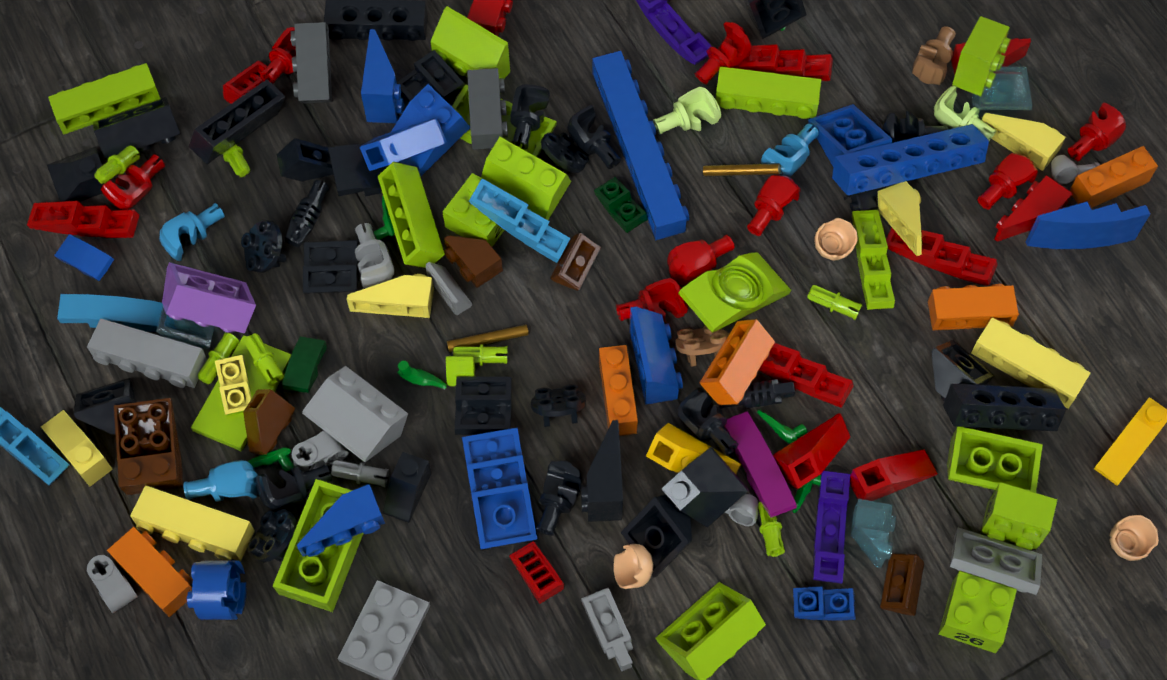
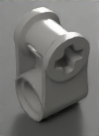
M323 430L316 436L298 443L292 450V459L294 466H297L302 472H306L325 464L327 466L333 465L335 460L342 461L349 452L345 446Z
M98 555L89 561L87 565L88 575L99 590L98 593L112 614L138 597L124 575H121L109 557ZM105 568L107 573L101 575L99 571Z

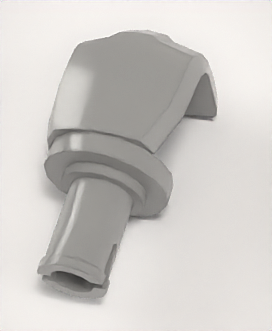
M364 223L365 232L362 224L355 228L360 245L355 249V255L357 260L360 261L358 269L361 274L362 286L368 288L391 280L394 275V267L385 243L375 239L371 224Z

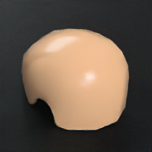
M841 218L823 223L818 228L814 237L815 248L820 255L833 261L847 257L853 251L858 241L856 229L850 222Z
M1132 515L1119 520L1110 532L1112 549L1119 557L1128 561L1141 560L1147 557L1159 542L1157 528L1150 519L1142 515Z
M624 545L623 549L626 550L616 554L614 557L615 580L620 588L633 589L642 587L650 580L653 572L652 556L643 545Z

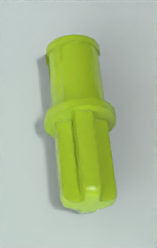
M235 144L224 152V160L230 163L236 175L245 177L246 174L250 173V167L243 157L241 147Z
M127 146L118 155L110 156L108 162L97 169L94 177L103 184L117 174H123L129 165L139 160L140 155H136L139 153L138 150L133 146Z
M813 285L808 294L809 300L829 308L830 312L834 310L853 318V320H856L862 306L861 303L859 304L840 296V292L835 294L817 285Z
M224 333L216 348L208 353L209 358L198 373L199 380L206 384L212 383L217 375L215 361L229 358L240 342L238 338L230 333Z
M255 333L247 336L245 345L254 358V366L259 367L268 385L272 386L279 383L277 377L279 380H282L284 375L273 360L274 354L267 350L258 334Z
M480 344V347L456 346L453 350V356L474 357V363H480V366H483V363L507 364V356H496V354H507V346L483 347V344Z
M759 502L758 508L762 522L759 531L764 537L767 556L771 555V557L780 556L785 553L780 531L782 524L777 522L776 516L770 518L762 503Z

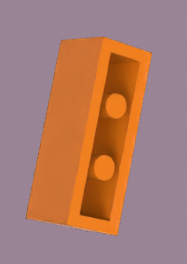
M1142 146L1077 175L1070 192L1073 193L1072 196L1077 204L1088 202L1090 208H1093L1148 183L1158 165L1145 147Z
M993 284L989 287L968 285L963 288L943 286L933 289L928 300L932 331L986 328L992 317L1013 326L1019 315L1013 285Z
M757 319L737 321L700 381L701 386L718 405L738 404L743 399L745 391L756 377L757 371L768 357L769 351L775 343Z
M627 345L599 348V366L608 429L612 420H618L619 436L637 434L638 420Z
M133 527L107 551L170 618L187 602V594L189 590H192L191 584L193 580L183 569L177 572L172 567L175 561L165 550L159 553L153 547L156 541L146 531L140 534Z

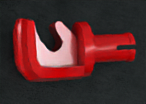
M725 22L723 24L727 33L725 40L718 49L710 47L706 51L709 60L695 73L697 79L703 84L707 85L711 78L719 71L720 67L735 68L750 53V40L743 28L737 23Z
M294 27L287 28L273 45L269 53L271 63L260 73L263 81L270 78L269 81L274 84L282 73H293L292 57L296 56V46L291 44V31H295Z
M1103 102L1098 111L1099 118L1094 111L1091 113L1089 124L1083 125L1080 129L1081 138L1067 150L1071 158L1077 154L1074 160L1080 161L1091 149L1095 151L1105 150L1122 136L1126 129V123L1123 115L1116 108Z
M1016 153L1007 155L990 175L989 182L991 186L978 197V203L984 209L990 210L1001 197L1012 198L1017 193L1016 186L1027 181L1033 184L1038 174L1037 168L1024 155Z
M153 154L141 167L130 165L126 168V175L119 174L115 181L117 185L123 186L126 190L120 189L110 180L101 187L103 195L116 207L126 210L131 209L152 189L153 185L150 179L165 167L163 160L161 159L155 164L159 156Z
M773 174L765 181L754 203L758 212L747 225V229L752 234L761 236L770 220L778 221L782 218L784 214L782 208L793 199L799 200L801 189L794 183L793 179L785 175Z
M725 235L710 244H707L704 240H699L675 247L670 251L667 259L670 276L682 286L689 284L706 271H712L716 267V258L733 251L735 248L734 243L728 235Z
M667 278L646 286L644 290H640L637 300L617 304L616 311L617 315L620 316L619 320L624 321L630 319L631 307H639L662 314L663 321L665 322L666 313L662 309H666L676 318H680L687 313L688 304L678 294L680 289H682L675 280Z

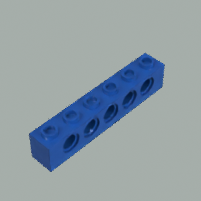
M971 124L835 156L832 178L847 196L983 163L986 159L989 140Z

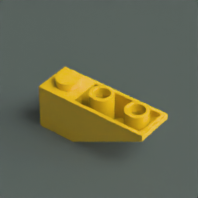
M667 423L656 433L646 457L671 471L679 473L708 450L710 446ZM714 449L730 469L737 474L741 464Z

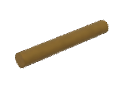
M780 164L703 166L704 176L781 173Z
M521 325L447 341L449 352H451L456 346L474 347L480 344L484 345L526 336L529 333L527 325Z

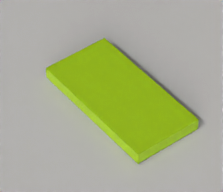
M243 335L231 357L243 355L251 397L254 396L258 389H271L275 392L281 380L277 377L279 383L272 386L267 384L259 367H255L253 364L254 358L245 345L247 336ZM264 344L267 350L274 354L273 360L284 375L291 354ZM218 379L191 429L195 433L242 452L248 442L244 411L225 415Z

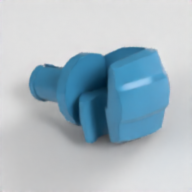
M806 124L798 135H786L782 140V145L775 146L774 150L768 148L764 152L761 163L780 164L781 173L774 175L791 177L805 163L809 156L808 145L818 137L819 132L817 128L814 127L809 132L813 125Z
M216 203L198 215L190 211L187 213L183 212L164 223L160 230L159 240L169 255L180 262L184 253L180 243V235L183 233L189 234L191 244L195 245L197 237L200 240L207 238L206 228L225 217L221 208H218Z
M244 460L220 464L210 469L208 478L184 482V494L187 500L206 495H212L217 502L223 501L224 497L249 496L255 499L258 495L255 483L258 474L253 466Z

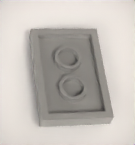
M958 527L954 536L950 567L1013 587L1019 592L1037 595L1041 582L1042 554Z
M377 580L338 657L339 662L380 680H394L430 608V603Z

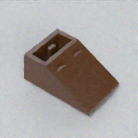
M171 398L114 405L119 488L126 495L142 493L145 485L160 491L183 488L182 460Z

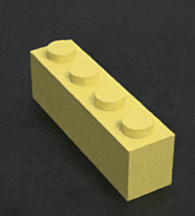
M993 317L971 354L1031 388L1054 389L1067 409L1070 408L1090 375V372L1085 370L1081 364L1067 360L1060 356L1056 350L1042 346L1031 336L1021 334L1012 329L1008 323L1001 320L998 321Z
M146 485L130 515L137 525L136 528L142 532L146 531L148 534H152L154 531L163 534L162 537L170 542L178 543L180 540L189 543L188 546L198 552H204L205 549L212 551L216 557L222 560L234 559L241 562L255 531L250 521Z

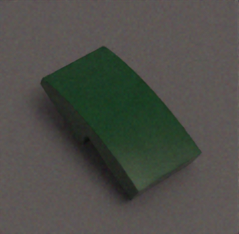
M616 177L594 190L601 204L626 233L648 220L647 213L631 198L630 191Z
M299 337L286 368L282 383L283 389L309 393L318 376L317 366L327 349L325 340Z

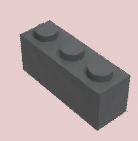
M325 22L294 24L295 31H291V44L296 46V56L292 57L293 72H297V82L293 84L294 96L298 97V101L301 103L332 102L329 26Z
M498 68L467 70L472 150L493 148L499 137H508L507 121L502 122V115H506V100H500V94H505L504 78H499Z

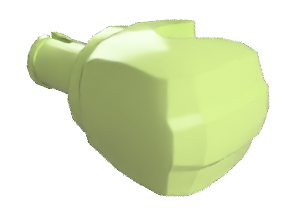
M951 86L934 106V116L943 126H947L948 129L973 124L990 141V138H993L997 130L979 119L980 109L974 107L970 110L968 102L964 104L962 113H955L953 108L957 97L956 87Z
M698 87L678 98V102L673 104V112L653 119V123L659 135L677 126L682 127L684 131L689 129L701 131L700 119L706 120L710 124L718 123L721 118V109L713 95L706 88Z

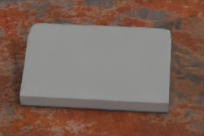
M431 262L426 264L427 277H432L433 286L454 314L459 315L472 306L471 301L444 266Z

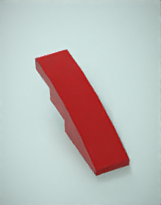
M778 45L751 46L748 56L735 68L830 81L833 59L831 54L806 55L804 49L779 50Z
M79 201L44 202L33 204L27 226L31 229L77 236L133 238L140 215L135 210L112 211L106 205L83 206Z
M891 228L886 238L889 250L936 271L989 286L998 265L997 259L973 254L968 246L946 242L944 235L921 230L922 255L916 256L896 231Z
M774 343L768 357L759 368V371L774 379H778L782 383L793 382L794 389L842 408L854 387L852 380L827 372L825 365L802 358L800 351Z

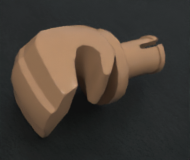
M942 27L936 39L929 40L925 45H921L912 67V74L923 83L941 85L947 73V63H949L953 56L950 44L956 33L952 28Z

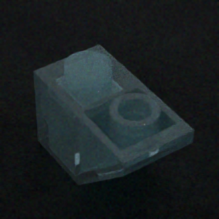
M858 499L853 513L851 536L874 566L881 568L885 559L890 560L893 543L888 542L889 532H894L896 516L891 515V504Z

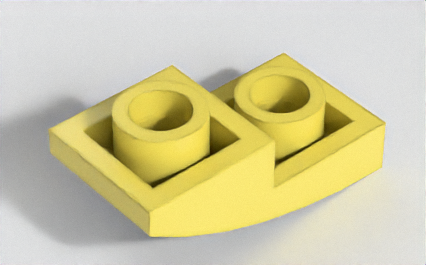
M243 355L216 360L215 365L225 415L244 411L252 397Z

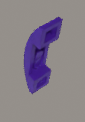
M636 0L652 26L680 56L694 65L708 57L706 51L712 46L700 32L695 34L667 3V0Z
M829 471L821 473L814 539L813 580L843 583L844 540L850 474Z

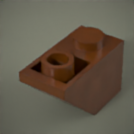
M456 236L444 238L446 247L444 253L447 259L452 264L456 262L465 281H471L476 288L503 271L502 259L486 240Z
M258 389L243 412L249 451L253 454L267 455V453L273 450L277 444V437L289 425L291 415L295 410L291 404L271 389Z

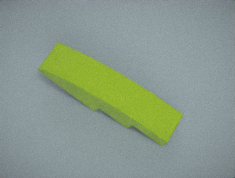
M879 210L852 211L853 227L857 231L858 239L855 245L867 310L894 308L895 298L890 282L891 270L887 258L888 246Z

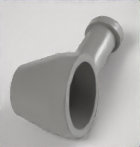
M1059 155L1051 161V173L1054 181L1063 185L1076 179L1077 175L1100 164L1094 162L1092 164L1076 165L1067 156Z
M745 494L725 513L729 514L730 518L738 524L752 526L758 517V500L753 495Z

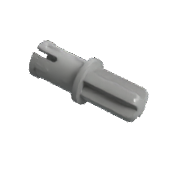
M335 460L331 468V475L355 480L357 484L364 482L386 487L388 479L378 478L376 475L388 477L389 469L366 466L364 462L356 464Z

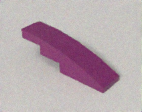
M748 411L728 418L724 429L738 442L737 449H734L735 455L745 469L749 484L770 518L797 508L791 491L769 447Z

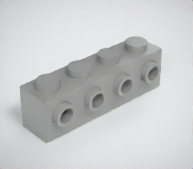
M101 318L87 345L93 359L100 364H115L122 370L133 373L134 370L142 372L150 379L159 380V378H162L180 388L185 386L195 388L198 382V373L207 361L200 347Z

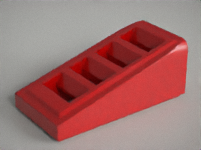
M258 60L223 85L224 99L232 104L264 82L256 73L260 74L267 65Z
M534 541L509 555V558L539 604L564 590V583ZM531 551L534 553L535 556L523 563L519 560ZM536 561L540 562V565L530 571L525 569ZM543 569L545 570V574L533 580V575ZM548 578L552 581L542 588L537 586Z

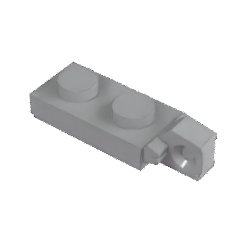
M609 588L581 598L604 654L606 653L608 659L615 657L621 672L632 668V660L628 654V651L633 650L632 639Z

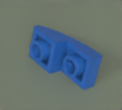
M70 234L54 255L60 261L77 268L83 274L97 281L101 280L114 261L111 256Z
M823 587L793 588L795 618L809 620H856L853 588L824 590Z

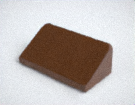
M582 233L574 235L570 239L550 279L578 291L601 247Z
M890 553L880 605L881 609L915 616L924 568V561L917 554Z

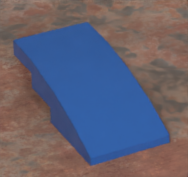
M1083 202L1037 216L1025 242L1030 247L1049 249H1086L1124 243L1136 239L1150 216V212L1146 205L1121 212L1117 203L1091 210L1088 202Z
M518 428L462 437L480 549L536 540L537 535Z

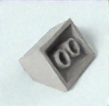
M347 366L325 380L302 413L364 462L401 437L408 416L406 411Z

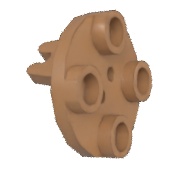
M706 325L702 329H682L677 332L676 350L687 354L688 363L693 367L696 366L695 355L714 353L716 357L729 333L722 329L712 333Z

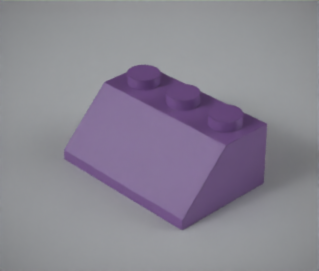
M168 263L162 304L169 317L176 320H192L204 327H209L210 325L220 327L228 333L240 332L245 334L256 307L246 282Z

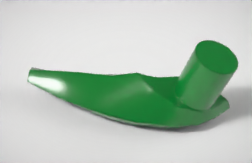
M382 196V219L385 226L374 231L377 240L395 234L384 196Z
M401 361L398 364L399 371L397 373L403 379L413 384L436 386L443 389L447 387L446 383L433 374L411 368L407 361Z
M760 410L757 411L779 437L789 444L807 434V429L803 424L790 429Z
M281 448L269 452L267 455H260L247 461L253 468L261 465H270L276 461H279L285 472L294 467L288 455L291 453L289 448Z
M821 474L798 488L794 498L797 508L793 509V513L799 510L806 496L811 492L812 484L820 486Z

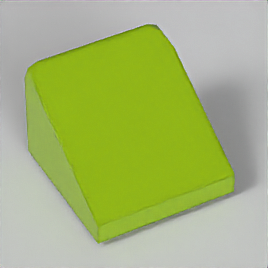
M446 357L448 386H456V377H475L474 357Z

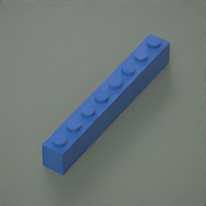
M621 51L592 58V74L643 209L647 213L648 222L655 240L684 233L686 231V222L689 221L688 210L686 206H681L679 201L681 199L679 187L677 184L673 185L670 164L664 162L663 146L660 141L657 142L655 139V126L653 121H648L646 116L648 115L647 105L644 100L639 98V85L636 79L632 80L630 75L632 74V68L629 60L624 59Z

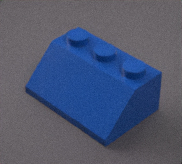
M631 307L629 332L645 405L678 399L679 389L683 388L680 372L675 373L674 364H677L675 348L669 347L668 340H671L669 323L664 324L662 314L639 307Z

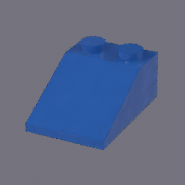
M370 29L361 89L367 122L397 123L398 114L403 113L404 107L403 98H400L401 84L396 83L394 70L375 29Z
M429 84L409 102L391 131L400 130L434 118L438 119L447 142L397 162L417 167L420 177L470 129V126L463 117Z
M854 104L808 119V124L813 125L811 129L817 128L819 132L817 140L833 168L835 156L892 143V138Z

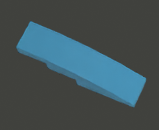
M481 179L469 200L473 206L501 228L556 263L570 240L568 236L548 226L550 221L527 209V203L484 179Z
M60 294L57 317L60 323H88L90 328H96L101 318L145 332L174 331L175 319L166 314L162 302L119 296Z
M0 407V446L50 486L70 465L30 429L24 427L9 412Z

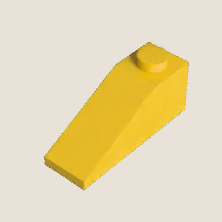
M1149 397L1098 462L1094 470L1118 486L1167 423V409Z

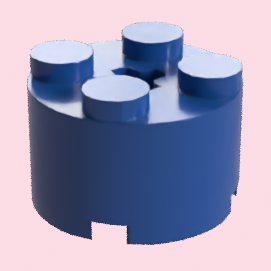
M219 560L193 563L191 568L193 584L192 590H189L187 594V605L189 608H194L200 620H237L236 614H242L246 601V582L240 581V574H245L241 562L238 560Z

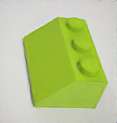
M447 6L443 10L430 41L432 51L435 50L447 65L453 68L460 76L468 77L467 70L498 68L499 78L505 79L510 73L508 42Z
M502 137L498 138L486 158L481 175L482 179L527 203V209L546 220L550 218L571 183L566 173Z
M957 427L950 442L947 461L948 480L996 490L1001 482L1036 493L1043 444L965 427Z
M718 582L655 639L688 675L696 680H706L723 663L732 658L743 645L753 639L766 624L751 599Z

